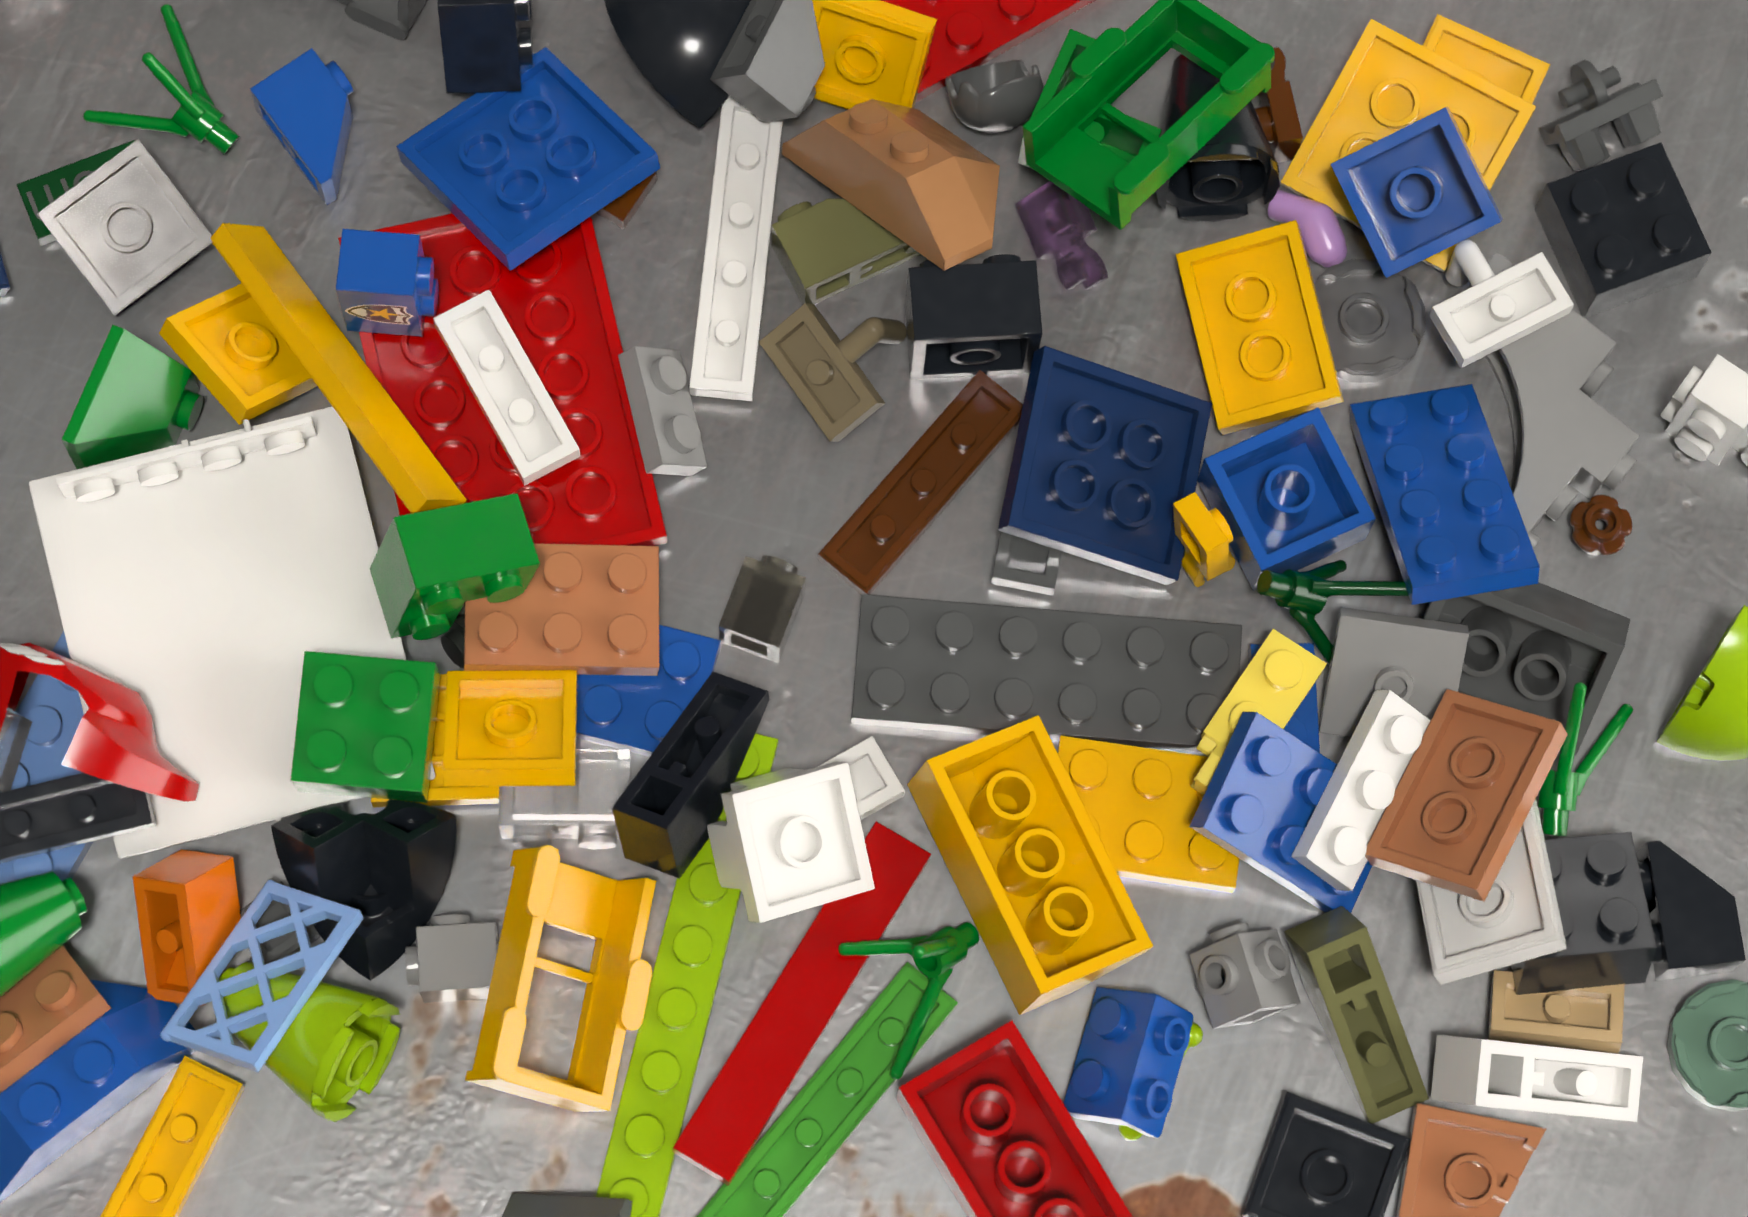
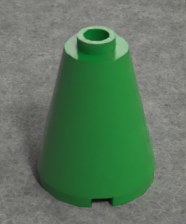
M50 871L0 884V997L82 929L80 915L87 912V907L80 890L70 877L61 881L54 872Z

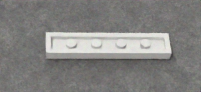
M731 96L726 99L721 108L689 391L690 395L752 401L784 119L762 122Z

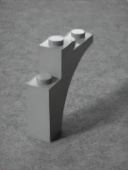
M1497 251L1488 261L1495 275L1515 266ZM1469 284L1465 290L1471 288L1472 285ZM1573 309L1566 316L1485 356L1500 384L1508 408L1514 451L1510 487L1533 550L1541 540V538L1533 533V530L1546 515L1556 522L1579 492L1588 499H1591L1603 484L1614 491L1637 461L1628 453L1640 435L1591 399L1614 370L1612 366L1606 363V360L1615 347L1616 342Z

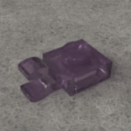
M1051 181L1015 203L1037 259H1055L1059 278L1066 289H1072L1080 283H1083L1085 289H1091L1108 278L1107 269L1101 257L1084 240V238L1097 231L1087 206Z

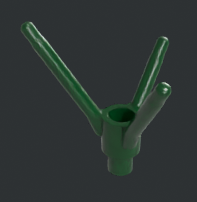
M1343 560L1328 563L1305 572L1291 569L1285 570L1282 574L1269 570L1263 571L1257 582L1259 594L1275 598L1278 606L1289 609L1290 615L1304 628L1329 665L1333 645L1314 619L1315 615L1323 610L1328 597L1332 595L1409 596L1404 581L1326 580L1346 570L1347 564Z

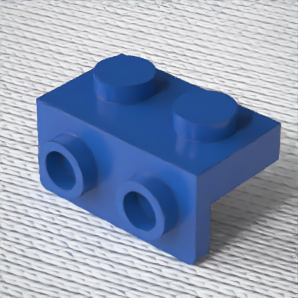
M1097 987L1063 1103L1069 1114L1076 1119L1123 1125L1145 1136L1160 1137L1167 1113L1172 1104V1095L1183 1055L1189 1043L1193 1014L1157 994Z

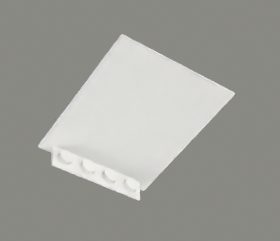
M333 407L251 426L249 420L244 419L243 429L190 442L186 439L181 441L182 444L29 482L70 659L138 692L152 716L159 754L176 769L199 783L196 801L184 802L149 793L156 826L113 836L117 855L120 859L273 820L279 822L281 818L289 817L312 808L363 798L297 791L290 781L304 651L406 660L401 637L392 639L390 637L372 579L370 567L378 552V545L349 430ZM79 693L83 713L85 714L89 707ZM433 763L431 764L430 780L436 777Z

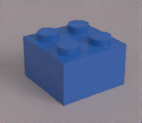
M1448 106L1331 164L1386 278L1503 220Z
M1319 407L1205 458L1197 480L1211 509L1217 508L1226 519L1233 535V542L1229 544L1253 591L1257 589V582L1263 571L1269 570L1280 574L1287 569L1298 571L1366 540L1376 520Z

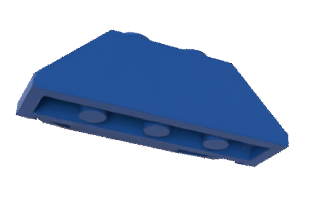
M89 979L111 1009L0 1093V1203L181 1063L184 1056L189 1057L196 1051L171 1041L167 1042L160 1036V1033L178 1009L174 1002L156 1000L154 996L148 993L147 988ZM188 1021L185 1025V1028L196 1031L192 1024Z

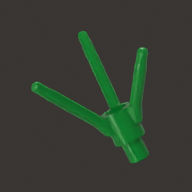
M165 4L161 7V13L192 94L190 95L152 53L148 52L142 56V62L181 104L172 119L86 110L83 118L86 122L163 131L185 138L190 134L199 143L207 140L225 155L240 136L222 122L225 115L214 107L212 99L204 88L174 10L170 4Z
M1582 682L1576 683L1573 688L1565 725V731L1568 735L1561 747L1557 771H1549L1538 793L1537 806L1538 808H1543V834L1567 836L1569 811H1576L1577 796H1580L1588 777L1633 713V708L1630 704H1623L1576 771L1571 772L1587 686Z
M964 922L955 928L945 926L929 936L841 943L839 945L838 951L842 956L908 953L913 957L917 968L928 978L929 983L890 1070L891 1078L899 1080L903 1076L941 989L952 974V967L965 960L968 950L978 944L979 934L971 923Z

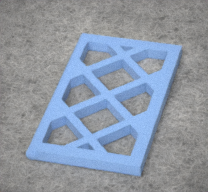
M267 880L160 1033L161 1038L167 1042L171 1041L259 1072L363 920L360 910L276 883L273 880ZM273 900L289 905L291 916L256 928V923ZM325 919L338 922L324 943L311 947L306 926ZM296 931L300 952L265 964L260 944ZM249 948L254 969L219 982V976L237 952ZM305 967V972L287 997L274 1001L269 980ZM258 984L263 1006L228 1018L223 997ZM212 1001L217 1023L196 1031L185 1028V1025L198 1006ZM268 1021V1026L251 1051L234 1045L233 1033Z

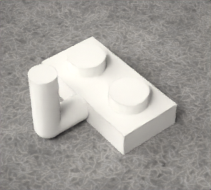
M1463 240L1455 246L1445 275L1447 281L1454 286H1463L1469 281L1472 287L1433 306L1429 316L1459 367L1463 368L1566 316L1571 312L1574 303L1543 252L1495 275L1477 244L1471 240Z

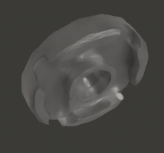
M1350 259L1329 267L1318 277L1314 285L1339 378L1349 382L1375 383L1396 375L1414 358L1426 331L1425 306L1416 285L1405 275L1402 277L1399 273H1396L1386 278L1377 260Z

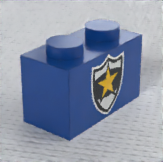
M342 229L336 293L347 331L423 337L425 316H436L438 279L434 278V258L424 257L420 235Z

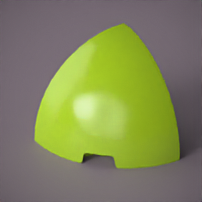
M1744 605L1729 623L1700 675L1686 690L1659 736L1657 743L1687 756L1707 760L1727 761L1748 758L1747 606Z

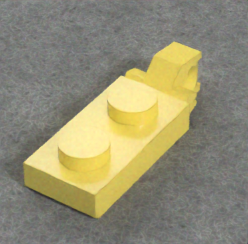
M1273 628L1201 735L1202 740L1196 749L1207 755L1208 759L1194 778L1191 787L1202 795L1205 794L1243 712H1258L1284 729L1325 669L1327 663Z

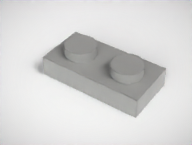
M633 346L619 354L618 358L646 473L692 476L707 468L701 433L697 424L680 350Z

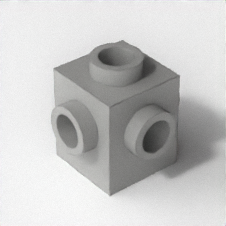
M1248 923L1235 924L1213 932L1210 935L1213 942L1212 945L1189 954L1196 974V986L1204 1000L1213 1029L1252 1024L1301 1003L1290 971V958L1281 943L1277 929L1250 932Z

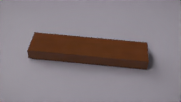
M979 370L818 553V561L860 595H871L1019 425L1023 404Z

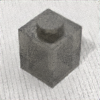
M764 555L761 561L745 556L719 623V640H721V643L779 663L805 596L806 577L798 575L797 567L783 559Z

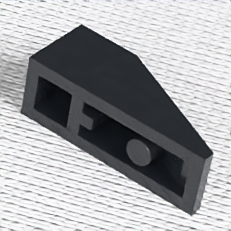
M716 672L711 673L612 807L623 854L626 859L680 879L709 839L707 825L719 820L724 808L721 794L730 792V784L736 780L770 700L767 690Z

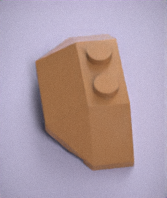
M871 99L821 121L782 144L783 156L944 271L992 248L1000 165L918 109Z

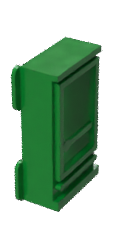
M1158 0L1125 32L1119 28L1105 30L1072 61L1071 69L1075 78L1022 126L1026 165L1122 230L1131 221V214L1261 91L1266 93L1271 88V63L1275 59V50L1270 44L1259 42L1197 0ZM1173 48L1220 81L1159 138L1111 104L1163 55ZM1101 113H1104L1148 143L1129 163L1083 132Z

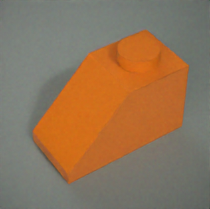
M181 849L132 876L147 991L156 1000L181 1004L241 919L234 858L232 856Z

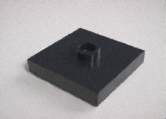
M1287 1092L1283 1098L1241 1217H1384L1411 1139Z

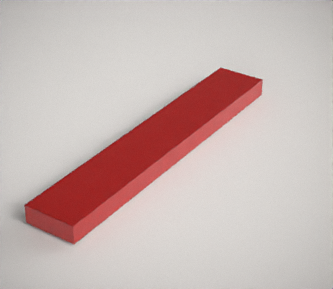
M877 821L865 838L875 889L823 905L673 1146V1153L727 1186L732 1182L871 956H842L838 951L839 945L849 942L881 940L930 860L931 853Z

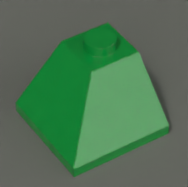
M112 325L61 440L76 469L174 446L183 429L190 431L194 427L202 408L203 396L198 394L200 389L190 369L129 331Z

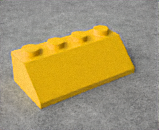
M1039 715L926 760L908 782L907 786L1019 1015L1079 990L1153 947Z

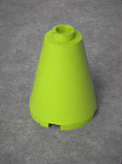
M244 962L236 969L233 967L227 969L220 976L219 982L254 969L253 962ZM286 973L270 979L274 1001L287 997L301 976ZM320 981L264 1065L314 1113L332 1122H337L348 1117L356 1110V1108L347 1104L359 1089L370 1094L386 1070L398 1042L400 1032L399 1027L390 1023L391 1015H400L399 1009L383 998ZM258 984L223 997L228 1018L263 1006ZM268 1021L233 1033V1035L251 1051L268 1026Z

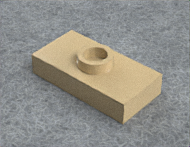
M1494 970L1491 980L1488 1040L1619 1054L1623 1035L1625 984L1517 995L1513 973Z

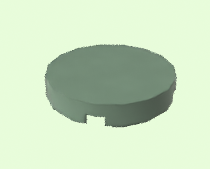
M1732 979L1707 984L1683 1001L1670 1022L1666 1047L1672 1072L1687 1093L1708 1107L1732 1112L1748 1109V982Z

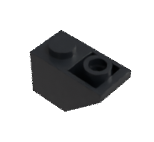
M1660 840L1647 842L1636 855L1657 947L1651 963L1654 966L1656 981L1734 971L1746 960L1735 896Z

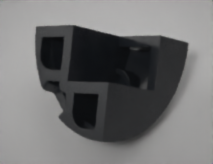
M604 0L611 23L633 62L666 101L686 119L700 128L730 96L712 82L710 78L751 0Z
M388 800L386 808L376 814L360 813L357 815L348 813L343 802L333 803L297 813L271 825L276 852L286 880L291 888L360 910L363 920L338 956L357 973L370 981L394 964L405 953L406 946L413 944L417 939L416 927H424L428 923L446 886L456 844L455 815L429 805L401 800ZM325 919L314 923L313 926L322 939L326 941L338 922Z

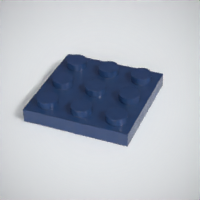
M1047 346L1034 351L998 531L1161 584L1169 585L1178 581L1185 547L1175 534L1173 503L1192 494L1196 490L1212 403Z

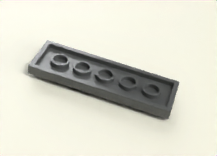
M861 594L851 724L990 735L1039 715L1051 740L1059 741L1062 735L1145 748L1201 752L1196 748L1202 740L1201 735L1240 677L1242 625Z

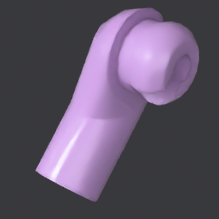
M1277 191L1273 200L1269 202V218L1280 223L1297 220L1306 252L1319 265L1329 268L1342 263L1347 255V245L1334 211L1323 203L1286 191Z

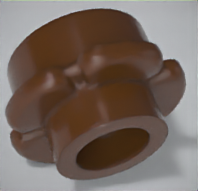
M1595 495L1587 503L1584 501L1578 503L1570 516L1573 540L1579 548L1592 555L1608 556L1617 553L1625 545L1624 538L1632 532V519L1626 509L1619 508L1618 501L1607 495ZM1603 520L1606 522L1607 528L1599 530L1595 522Z

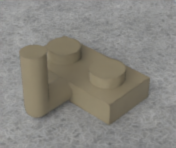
M804 303L761 339L759 343L830 442H839L886 404L858 366L856 360L877 343L892 345L902 343L906 338L907 329L904 323L899 320L870 317L840 341L814 304Z

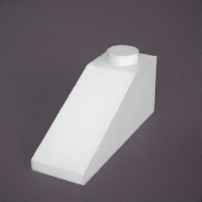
M1437 1034L1431 1100L1637 1122L1643 1057Z

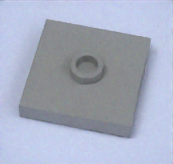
M1340 607L1320 714L1319 733L1352 737L1375 690H1391L1431 720L1446 690L1450 689L1458 692L1469 637L1468 625Z

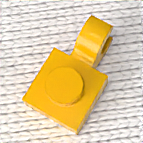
M1196 492L1173 503L1175 534L1185 547V555L1181 565L1194 585L1200 587L1205 583L1204 577L1209 581L1233 569L1236 560L1229 551V543L1233 542V535L1221 512L1217 508L1208 511Z

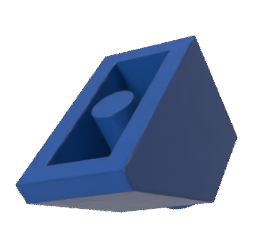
M311 48L250 88L257 113L326 206L337 200L353 120L348 95L354 91L346 75L336 62L331 61L325 65L313 48Z

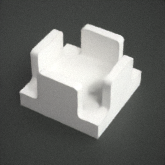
M833 762L811 769L786 768L731 783L732 791L721 794L727 822L718 821L708 824V835L721 887L740 889L742 891L749 922L762 923L875 889L848 762Z

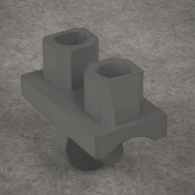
M1582 60L1571 67L1570 74L1573 85L1560 90L1558 96L1565 108L1580 101L1584 107L1538 128L1545 145L1559 144L1563 155L1574 171L1584 170L1610 157L1598 129L1601 125L1613 120L1624 147L1634 146L1659 135L1661 130L1652 101L1663 97L1657 80L1654 79L1642 85L1639 82L1633 83L1608 95L1606 89L1621 82V77L1616 67L1611 66L1598 72L1591 62Z

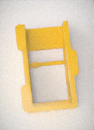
M551 845L513 850L510 866L515 867L473 1069L472 1071H467L465 1081L573 1112L610 1111L626 1030H637L642 1025L652 979V968L646 960L641 959L656 881L649 878L614 880L561 863L559 850ZM543 924L596 940L589 972L537 957ZM534 967L587 983L567 1080L517 1066L526 1026L525 1010Z

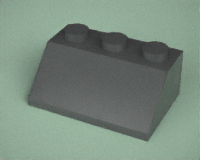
M1540 582L1533 585L1429 602L1422 618L1468 625L1469 637L1458 688L1460 693L1559 721L1565 729L1574 685L1578 682L1584 683L1587 686L1575 756L1579 751L1625 647L1630 618Z

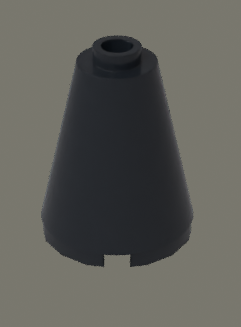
M1182 54L1173 63L1162 135L1220 81ZM1252 101L1156 190L1158 204L1164 209L1166 208V202L1176 206L1178 217L1189 221L1217 222L1237 219L1247 215V204L1258 200L1262 196L1264 206L1273 200L1280 187L1279 166Z

